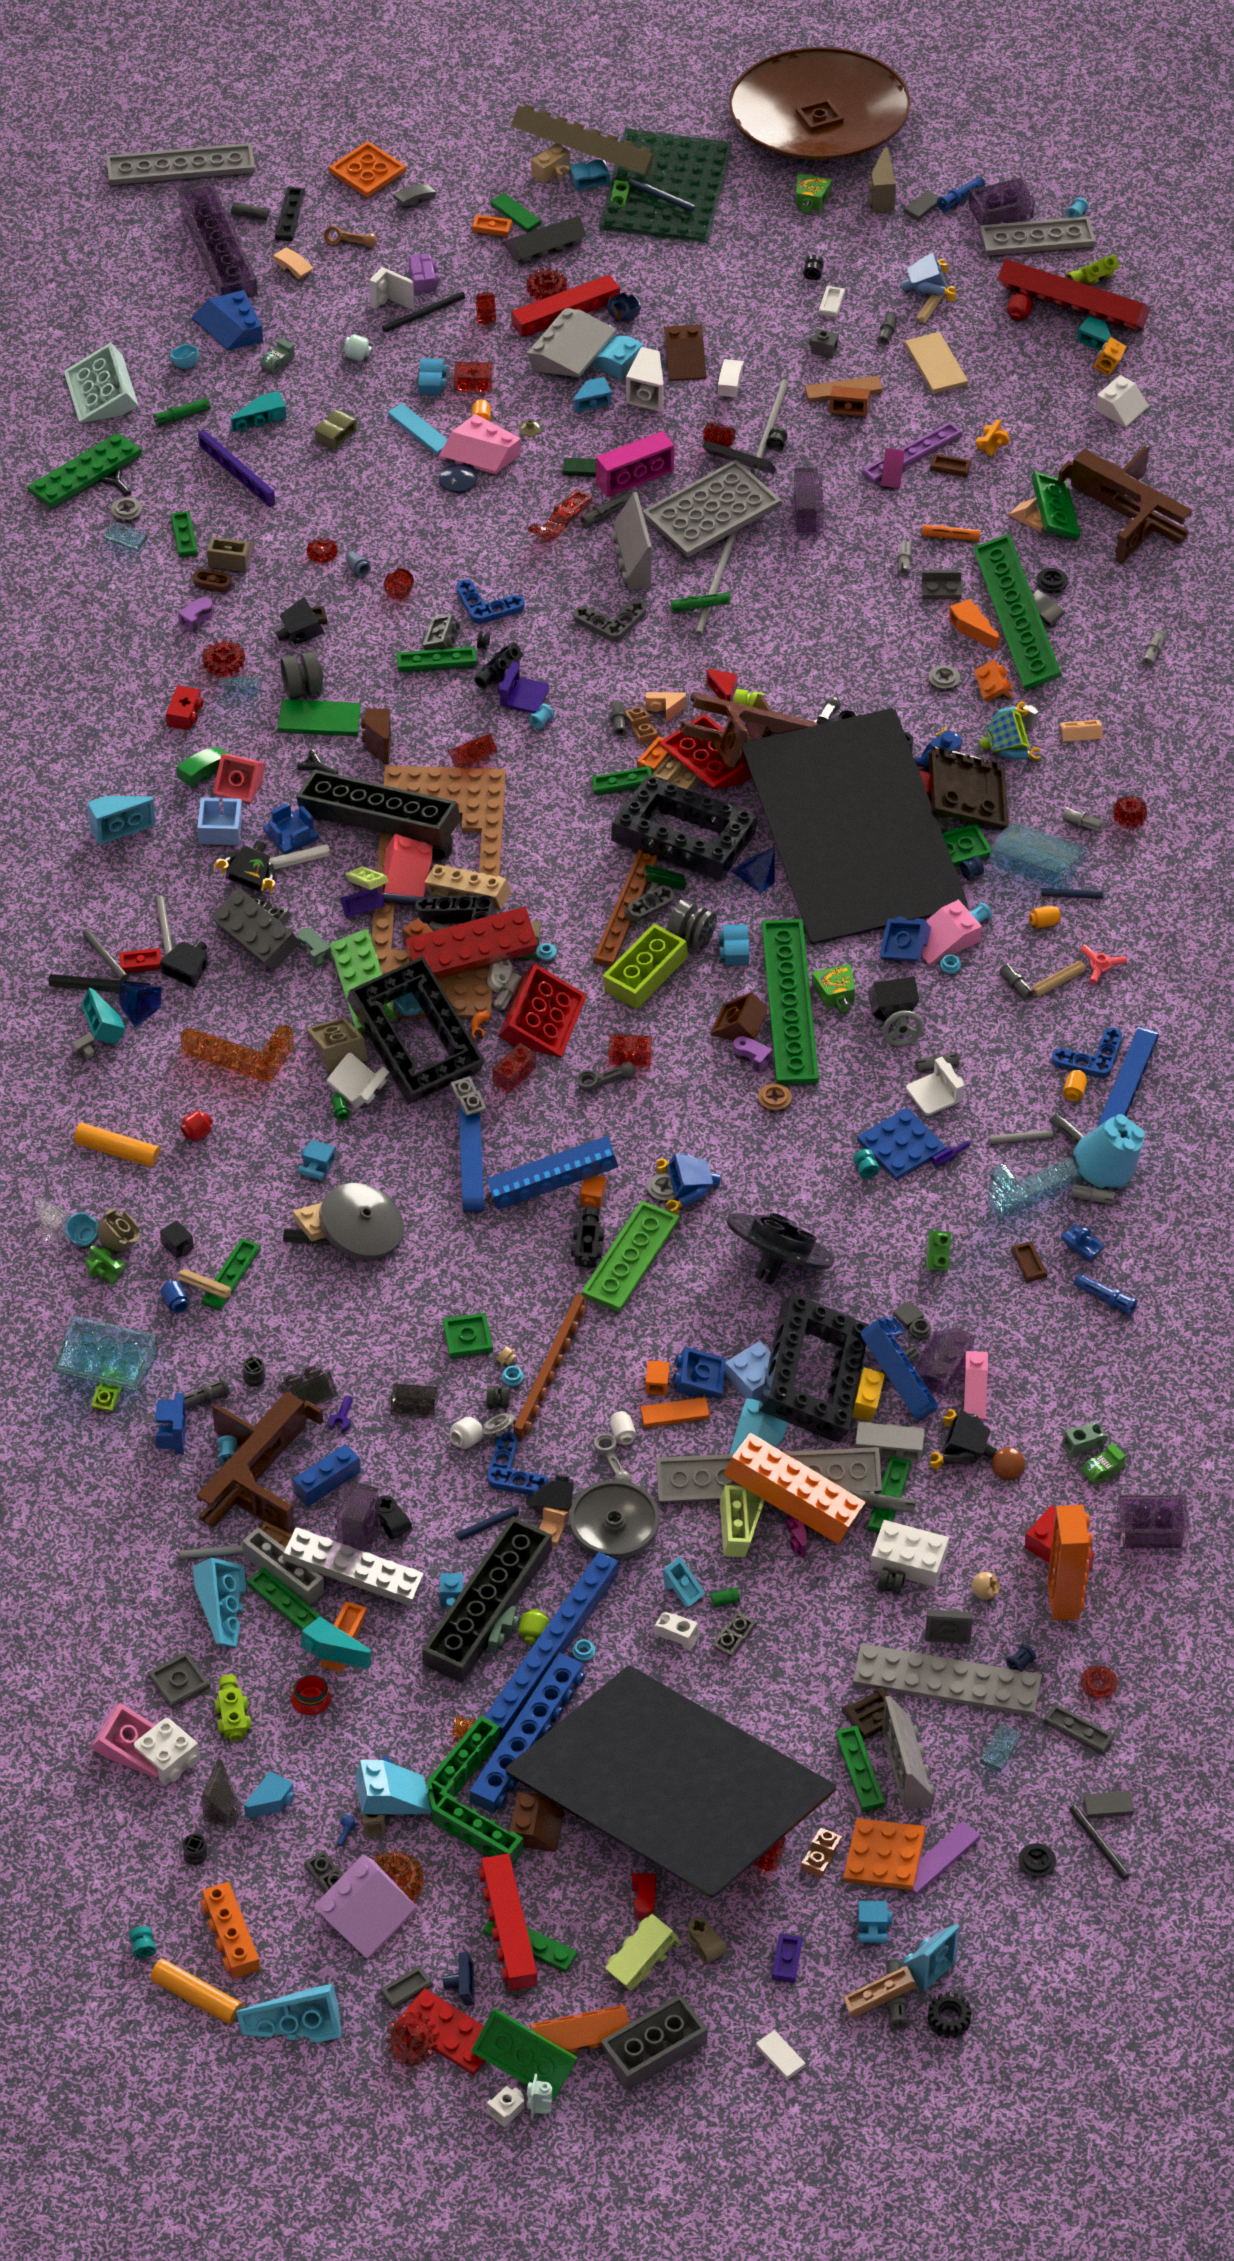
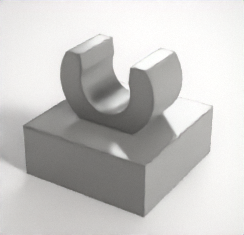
M1025 705V707L1020 709H1029L1028 714L1021 718L1024 728L1031 731L1035 726L1039 711L1031 705Z
M89 1032L72 1042L71 1049L75 1055L82 1052L84 1057L88 1059L94 1056V1050L91 1046H93L95 1039Z

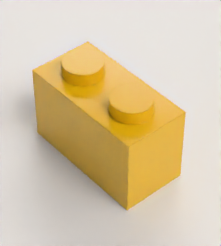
M863 1368L854 1404L853 1418L871 1422L877 1410L885 1376L884 1373Z

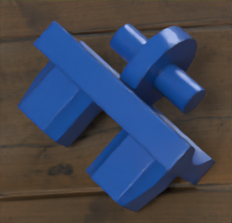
M1076 1223L1066 1233L1061 1235V1240L1067 1244L1066 1246L1080 1253L1087 1262H1091L1104 1249V1244L1091 1235L1089 1228H1081Z

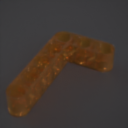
M281 1025L275 1029L261 1052L193 1028H187L180 1034L183 1053L265 1082L273 1080L294 1047L293 1029L287 1025Z

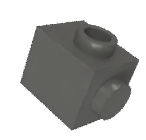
M817 328L815 334L811 335L809 340L811 353L832 359L838 348L839 334Z

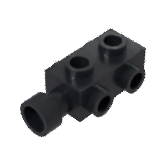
M511 642L499 652H496L494 657L474 677L476 685L485 689L493 681L498 680L500 682L504 680L505 670L510 668L512 662L520 663L519 660L524 656L519 646Z
M594 1207L585 1208L582 1215L583 1221H579V1226L574 1227L573 1240H577V1242L572 1244L571 1257H575V1266L596 1268L597 1259L602 1258V1246H599V1242H604V1229H601V1223H598L600 1211Z

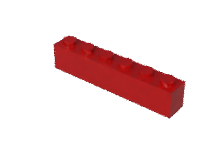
M608 274L511 311V324L521 337L533 335L535 332L548 329L565 308L588 313L607 306V301L610 298L620 294V286Z
M503 1854L481 1858V1868H478L479 1881L484 1882L485 1888H482L484 1902H489L487 1916L488 1921H493L494 1927L491 1928L493 1942L498 1941L499 1947L496 1948L498 1962L503 1963V1968H501L502 1981L507 1982L509 1991L537 1986V1970L510 1855Z

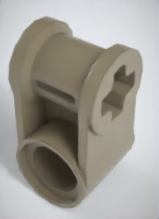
M694 1917L690 1920L687 1940L705 1965L727 1954L725 1942L705 1918Z

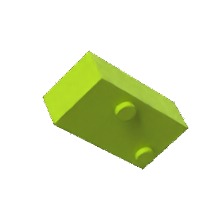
M653 923L603 975L604 991L629 1006L638 1009L688 958L687 942Z

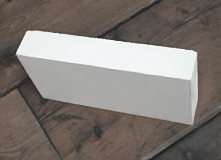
M827 286L819 308V314L837 317L845 289Z
M775 2030L756 2043V2048L786 2080L805 2067L806 2063Z

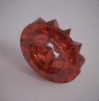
M322 537L320 540L313 539L312 543H308L306 549L308 557L316 562H328L334 559L338 553L335 541H330L329 538L323 540Z
M1092 1666L1083 1672L1081 1684L1083 1691H1086L1089 1697L1093 1695L1100 1699L1105 1696L1108 1698L1110 1694L1115 1693L1118 1680L1111 1669L1104 1666ZM1098 1676H1100V1680L1103 1683L1100 1688L1095 1683Z

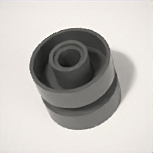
M315 651L301 653L300 665H298L294 655L280 658L281 674L288 698L302 696L303 684H305L309 694L323 691V672Z

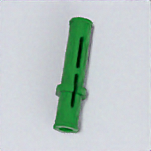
M208 398L180 407H170L169 410L153 414V417L156 418L154 421L156 425L169 421L176 422L179 418L210 410L211 406L207 405L210 402Z
M729 592L699 597L688 596V598L671 600L672 612L695 611V609L731 604Z

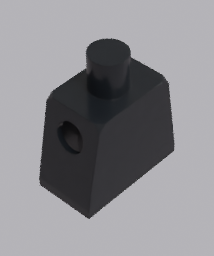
M305 597L280 614L284 625L274 630L279 641L291 636L295 644L325 633Z
M200 940L193 946L186 942H181L160 960L161 973L195 988L208 965L207 953L205 952L207 945Z

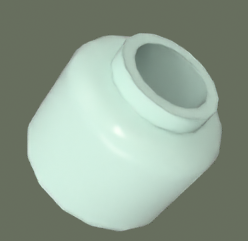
M353 334L350 338H346L343 352H345V356L349 359L363 361L365 357H369L372 347L368 346L369 340L367 338Z

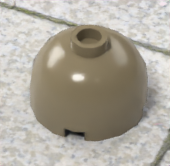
M116 1208L109 1209L98 1222V1238L101 1244L109 1250L116 1252L126 1251L140 1239V1236H138L140 1228L136 1221L126 1212L120 1214L116 1212L118 1210Z

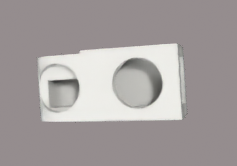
M667 1612L661 1614L653 1627L656 1635L682 1644V1647L691 1651L700 1637L697 1622Z

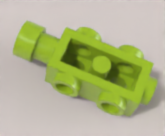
M1114 254L1106 256L1076 271L1067 273L1066 278L1083 284L1088 283L1089 286L1099 282L1098 278L1102 276L1105 279L1114 275L1113 271L1119 269L1118 259Z
M226 1674L218 1679L220 1688L218 1690L219 1699L214 1700L216 1714L221 1713V1719L217 1720L219 1733H224V1739L229 1738L230 1741H240L243 1739V1736H247V1730L251 1729L250 1716H245L244 1711L248 1710L247 1696H242L241 1687L237 1688V1677L232 1674Z

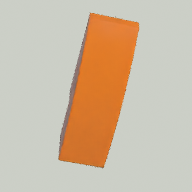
M345 1602L334 1626L357 1640L367 1607ZM321 1659V1667L338 1672H343L346 1666L343 1663Z

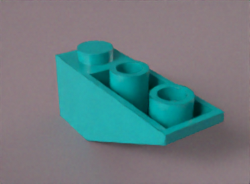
M276 391L260 395L231 416V431H242L246 428L262 426L266 423L286 419V405L280 392Z

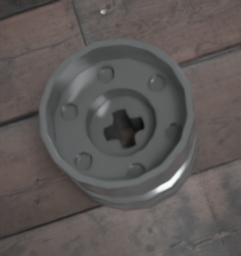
M682 899L675 906L666 930L684 939L687 942L688 948L701 952L712 938L717 923V914L715 911L707 910L705 907L698 909L697 904Z

